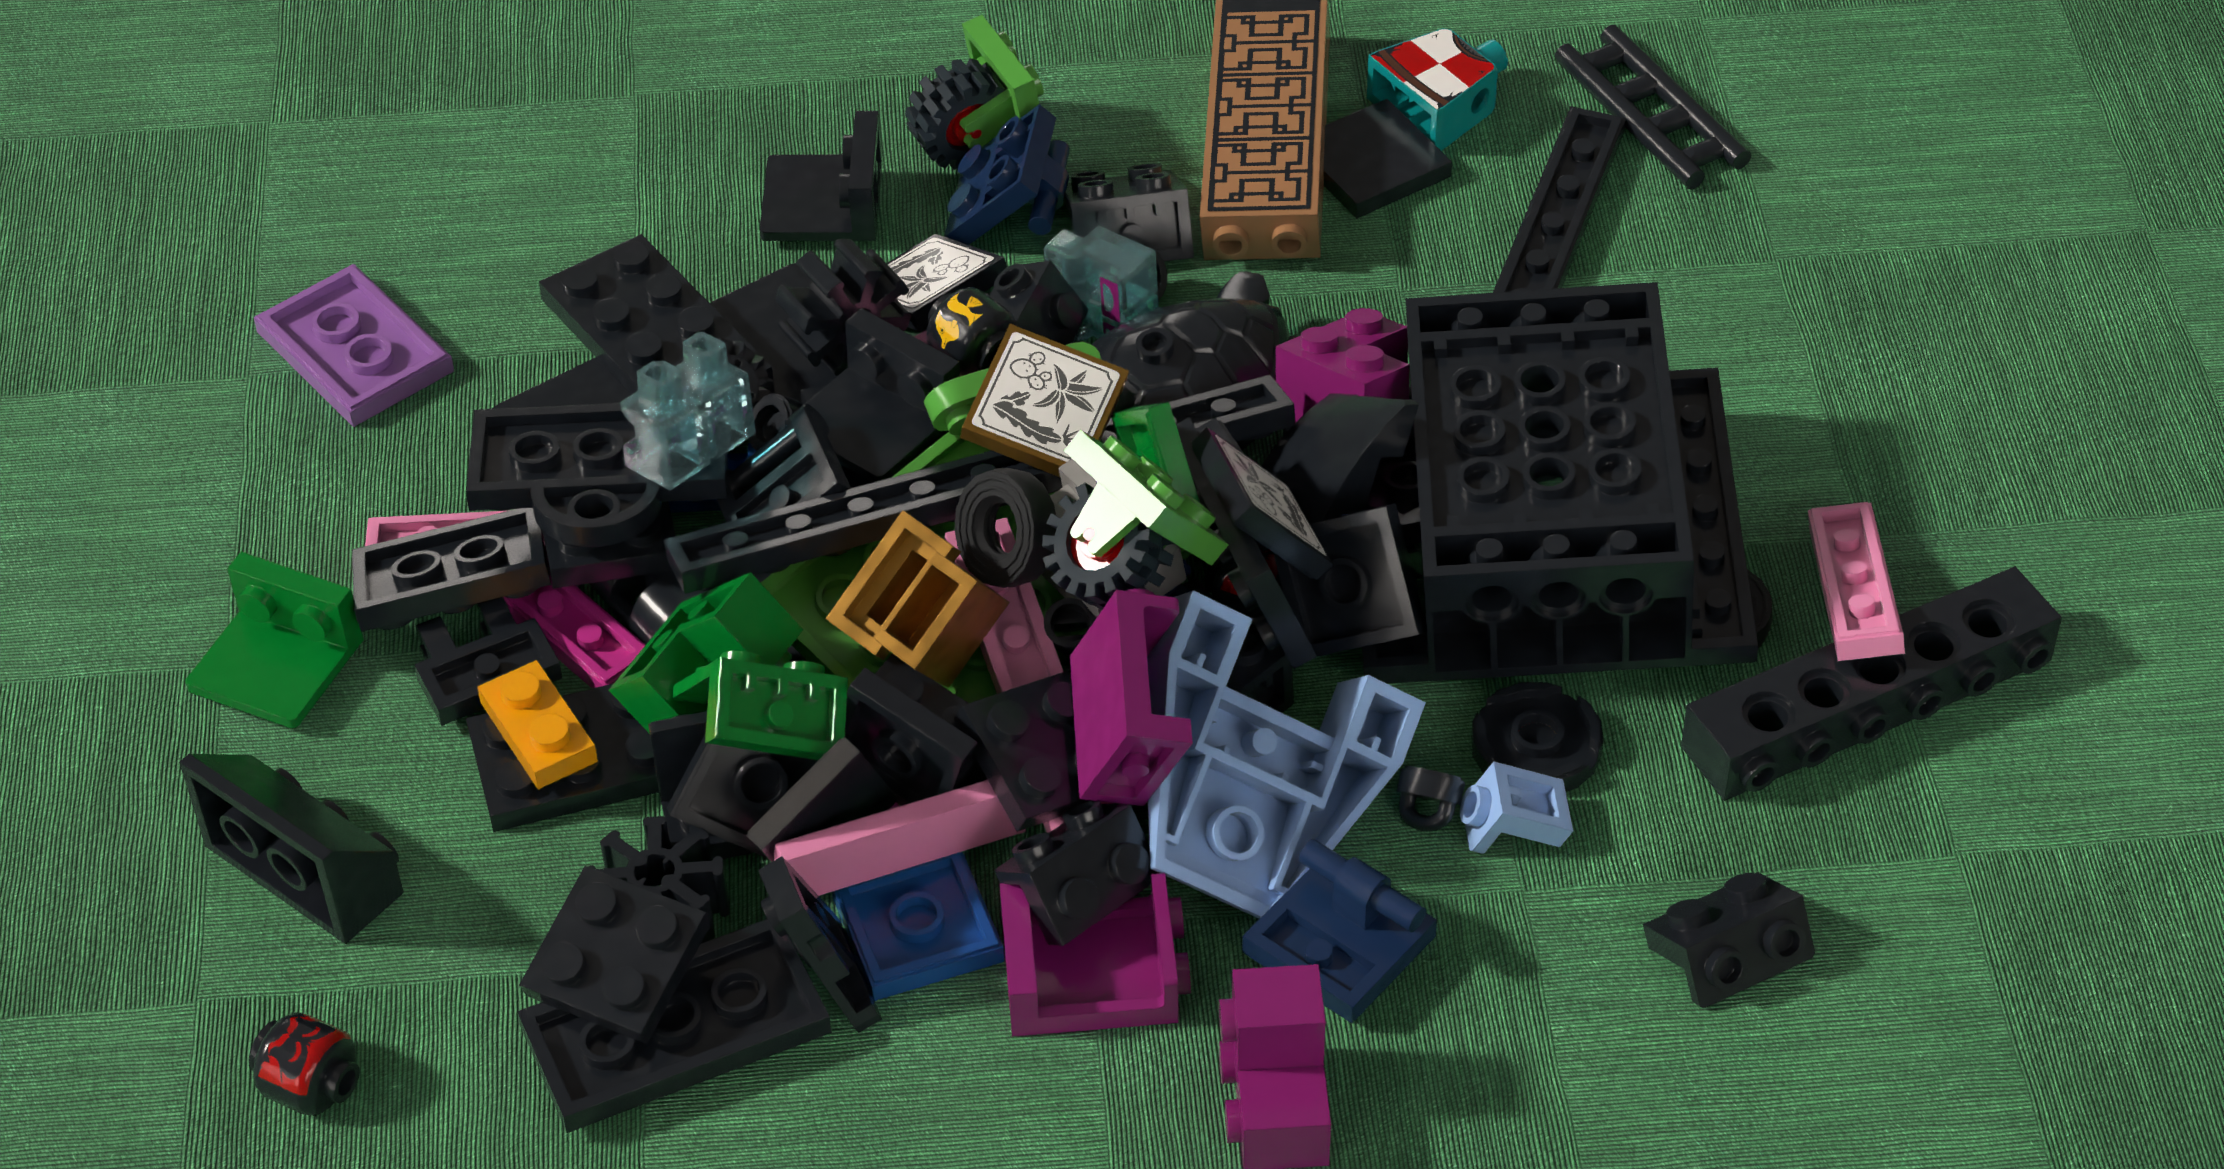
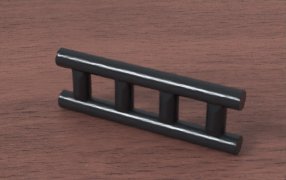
M1610 25L1603 30L1600 37L1601 42L1605 45L1582 55L1576 48L1567 43L1560 46L1556 51L1555 60L1611 115L1626 118L1625 128L1687 189H1695L1703 182L1705 173L1699 167L1722 157L1737 170L1742 169L1749 163L1751 152L1617 25ZM1624 63L1638 76L1614 86L1600 72ZM1656 93L1670 109L1647 118L1633 103ZM1689 125L1704 141L1680 150L1666 135Z

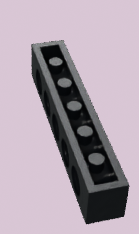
M2014 566L1900 614L1905 654L1838 661L1835 645L1831 643L1688 703L1686 706L1681 748L1724 801L1746 791L1755 792L1762 790L1781 776L1802 767L1811 768L1823 763L1832 754L1858 743H1871L1888 730L1914 719L1924 720L1929 718L1946 705L1967 696H1980L1989 691L1995 684L2018 674H2029L2038 671L2052 660L2062 617L2019 569Z

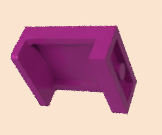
M1146 589L1116 590L1070 655L1079 799L1144 806L1193 744L1191 719L1151 714L1147 657L1179 614V600L1175 597L1155 595Z
M1165 873L1151 874L1150 896L1131 898L1064 946L1047 944L1020 885L1000 883L1012 1037L1179 1023L1178 995L1191 994L1188 953H1175L1173 939L1184 938L1181 897L1168 898Z

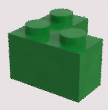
M750 572L681 602L608 691L649 733L648 726L651 722L683 714L707 711L708 705L673 699V685L695 673L698 667L710 664L720 658L721 653L728 651L756 653L762 657L761 664L784 667V664L788 663L792 658V655L787 650L803 631V628Z

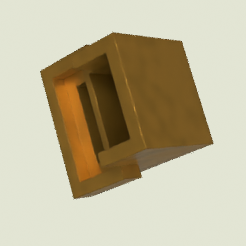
M902 510L825 619L880 659L885 660L887 655L892 652L913 669L949 688L1010 602L954 562L961 553L960 550Z

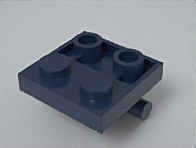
M1039 104L1023 117L1014 116L1009 119L995 138L983 147L979 144L973 146L964 155L958 166V172L961 175L957 190L951 197L947 207L950 216L944 237L970 245L1027 202L1033 205L1028 222L1029 229L1038 235H1045L1051 231L1055 211L1063 205L1069 182V173L1066 170V165L1070 153V147L1064 141H1051L1056 117Z
M1311 839L1305 844L1299 855V862L1308 867L1309 870L1243 935L1242 953L1264 967L1319 964L1323 1005L1348 1022L1353 1023L1436 937L1437 919L1427 914L1424 907L1391 887V879L1357 857L1347 860L1317 840Z

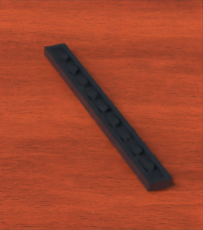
M1271 375L1169 402L1176 424L1190 417L1195 428H1198L1216 418L1218 421L1221 420L1236 442L1245 439H1262L1271 435L1274 431L1296 425L1294 403ZM1110 418L1100 440L1103 444L1110 435L1117 438L1112 418ZM991 450L664 539L668 563L684 594L698 590L708 591L750 572L753 575L777 573L785 570L792 564L821 556L842 555L854 547L882 540L902 510L926 527L944 522H955L956 507L963 489L975 476L994 469L1011 468L1029 472L1044 484L1048 493L1056 492L1063 486L1060 477ZM1002 503V504L1000 505V507L1006 506V505H1008V504H1007V503Z

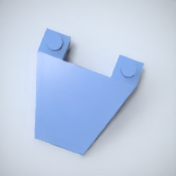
M1193 590L1175 597L1179 600V614L1147 657L1151 714L1191 719L1193 744L1148 800L1150 869L1159 873H1165V876L1260 919L1309 870L1308 867L1299 862V855L1305 844L1311 839H1315L1333 850L1401 767L1426 702L1370 675L1338 682L1320 730H1317L1230 689L1226 685L1252 618Z

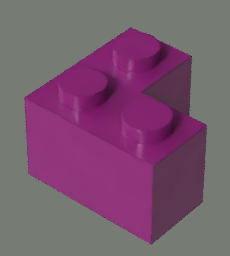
M1359 308L1347 312L1344 318L1322 327L1308 328L1301 333V336L1277 345L1276 382L1294 403L1296 422L1330 393L1378 396L1388 399H1409L1407 326L1383 317V314L1378 310Z
M1319 964L1232 969V998L1219 999L1222 1040L1219 1041L1221 1083H1235L1236 1099L1225 1100L1227 1143H1241L1243 1169L1329 1166L1331 1120L1324 1070L1326 1022Z

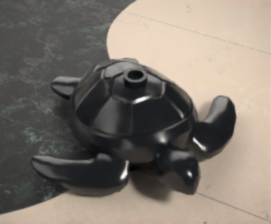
M1239 272L1224 285L1216 298L1182 302L1157 308L1121 324L1092 343L1091 345L1099 351L1101 360L1129 370L1127 382L1111 418L1114 413L1132 407L1167 403L1271 375L1276 381V346L1298 336H1290L1288 325L1280 309L1269 305L1271 298L1264 276L1251 272ZM1079 330L1072 343L1077 342ZM1245 439L1236 443L1243 450L1256 439Z

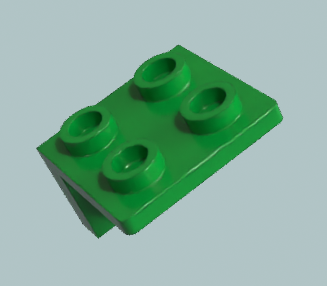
M241 551L227 568L239 612L188 675L185 683L189 693L288 728H297L364 640L354 612L352 590L346 586Z
M728 651L721 653L720 658L710 664L698 667L695 673L673 685L674 700L708 705L705 743L819 760L840 738L845 737L848 677L824 674L825 667L818 663L794 661L785 663L784 667L761 664L762 657L756 653Z

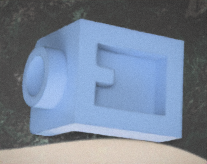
M1493 761L1477 783L1471 785L1466 790L1461 801L1460 818L1465 824L1469 850L1484 854L1501 833L1561 847L1573 832L1563 779Z

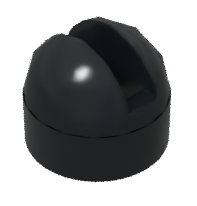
M1064 598L1052 604L1047 610L1044 617V629L1058 652L1071 655L1085 634L1056 636L1054 630L1077 631L1087 628L1088 631L1096 617L1082 600Z

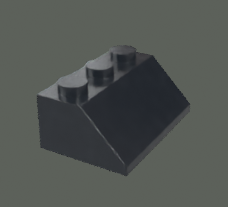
M189 753L179 761L205 847L344 944H347L404 893L397 867L399 856L393 845L381 834L374 831L368 834L351 823L343 810L330 800L320 802L308 794L288 771L282 768L274 771L252 755Z

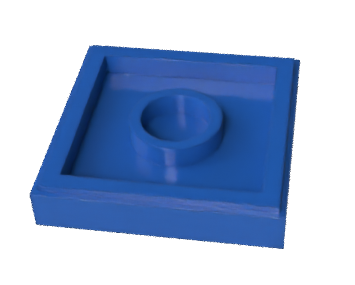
M963 852L832 892L837 911L875 1001L1005 962L1003 944Z

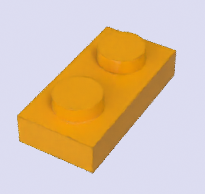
M537 660L477 686L482 706L538 790L598 762L595 744Z

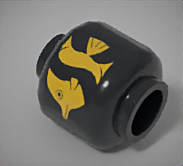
M974 287L959 289L952 294H945L933 304L928 315L929 324L926 329V343L959 361L960 376L990 368L1009 324L1018 327V323L1010 311L986 292Z

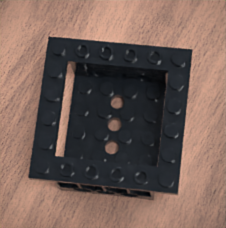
M1658 282L1405 298L1410 376L1409 399L1415 400L1419 404L1413 426L1422 543L1424 618L1427 631L1415 636L1362 647L1364 676L1370 675L1382 682L1391 684L1757 662L1758 641L1719 369L1716 367L1669 370ZM1552 475L1562 478L1563 482L1553 486H1544L1536 483L1534 480L1542 476ZM1414 545L1406 546L1407 550L1414 549Z

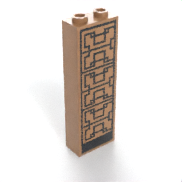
M1216 0L1200 205V226L1204 260L1321 258L1324 190L1323 167L1330 51L1328 0Z

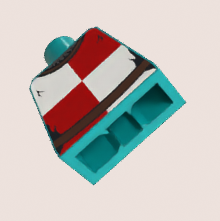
M1441 28L1369 54L1367 99L1373 104L1388 99L1442 151L1492 113L1496 105L1498 73L1507 68V55L1501 44L1496 40H1488L1474 48L1451 29Z

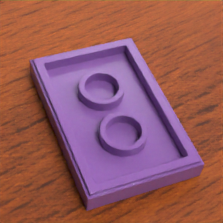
M355 264L344 268L253 317L257 333L352 427L454 372L451 355Z

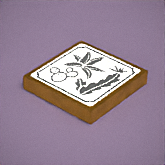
M1009 324L964 421L960 438L1060 477L1058 468L1072 459L1064 452V449L1080 429L1098 441L1101 440L1127 382L1129 370Z

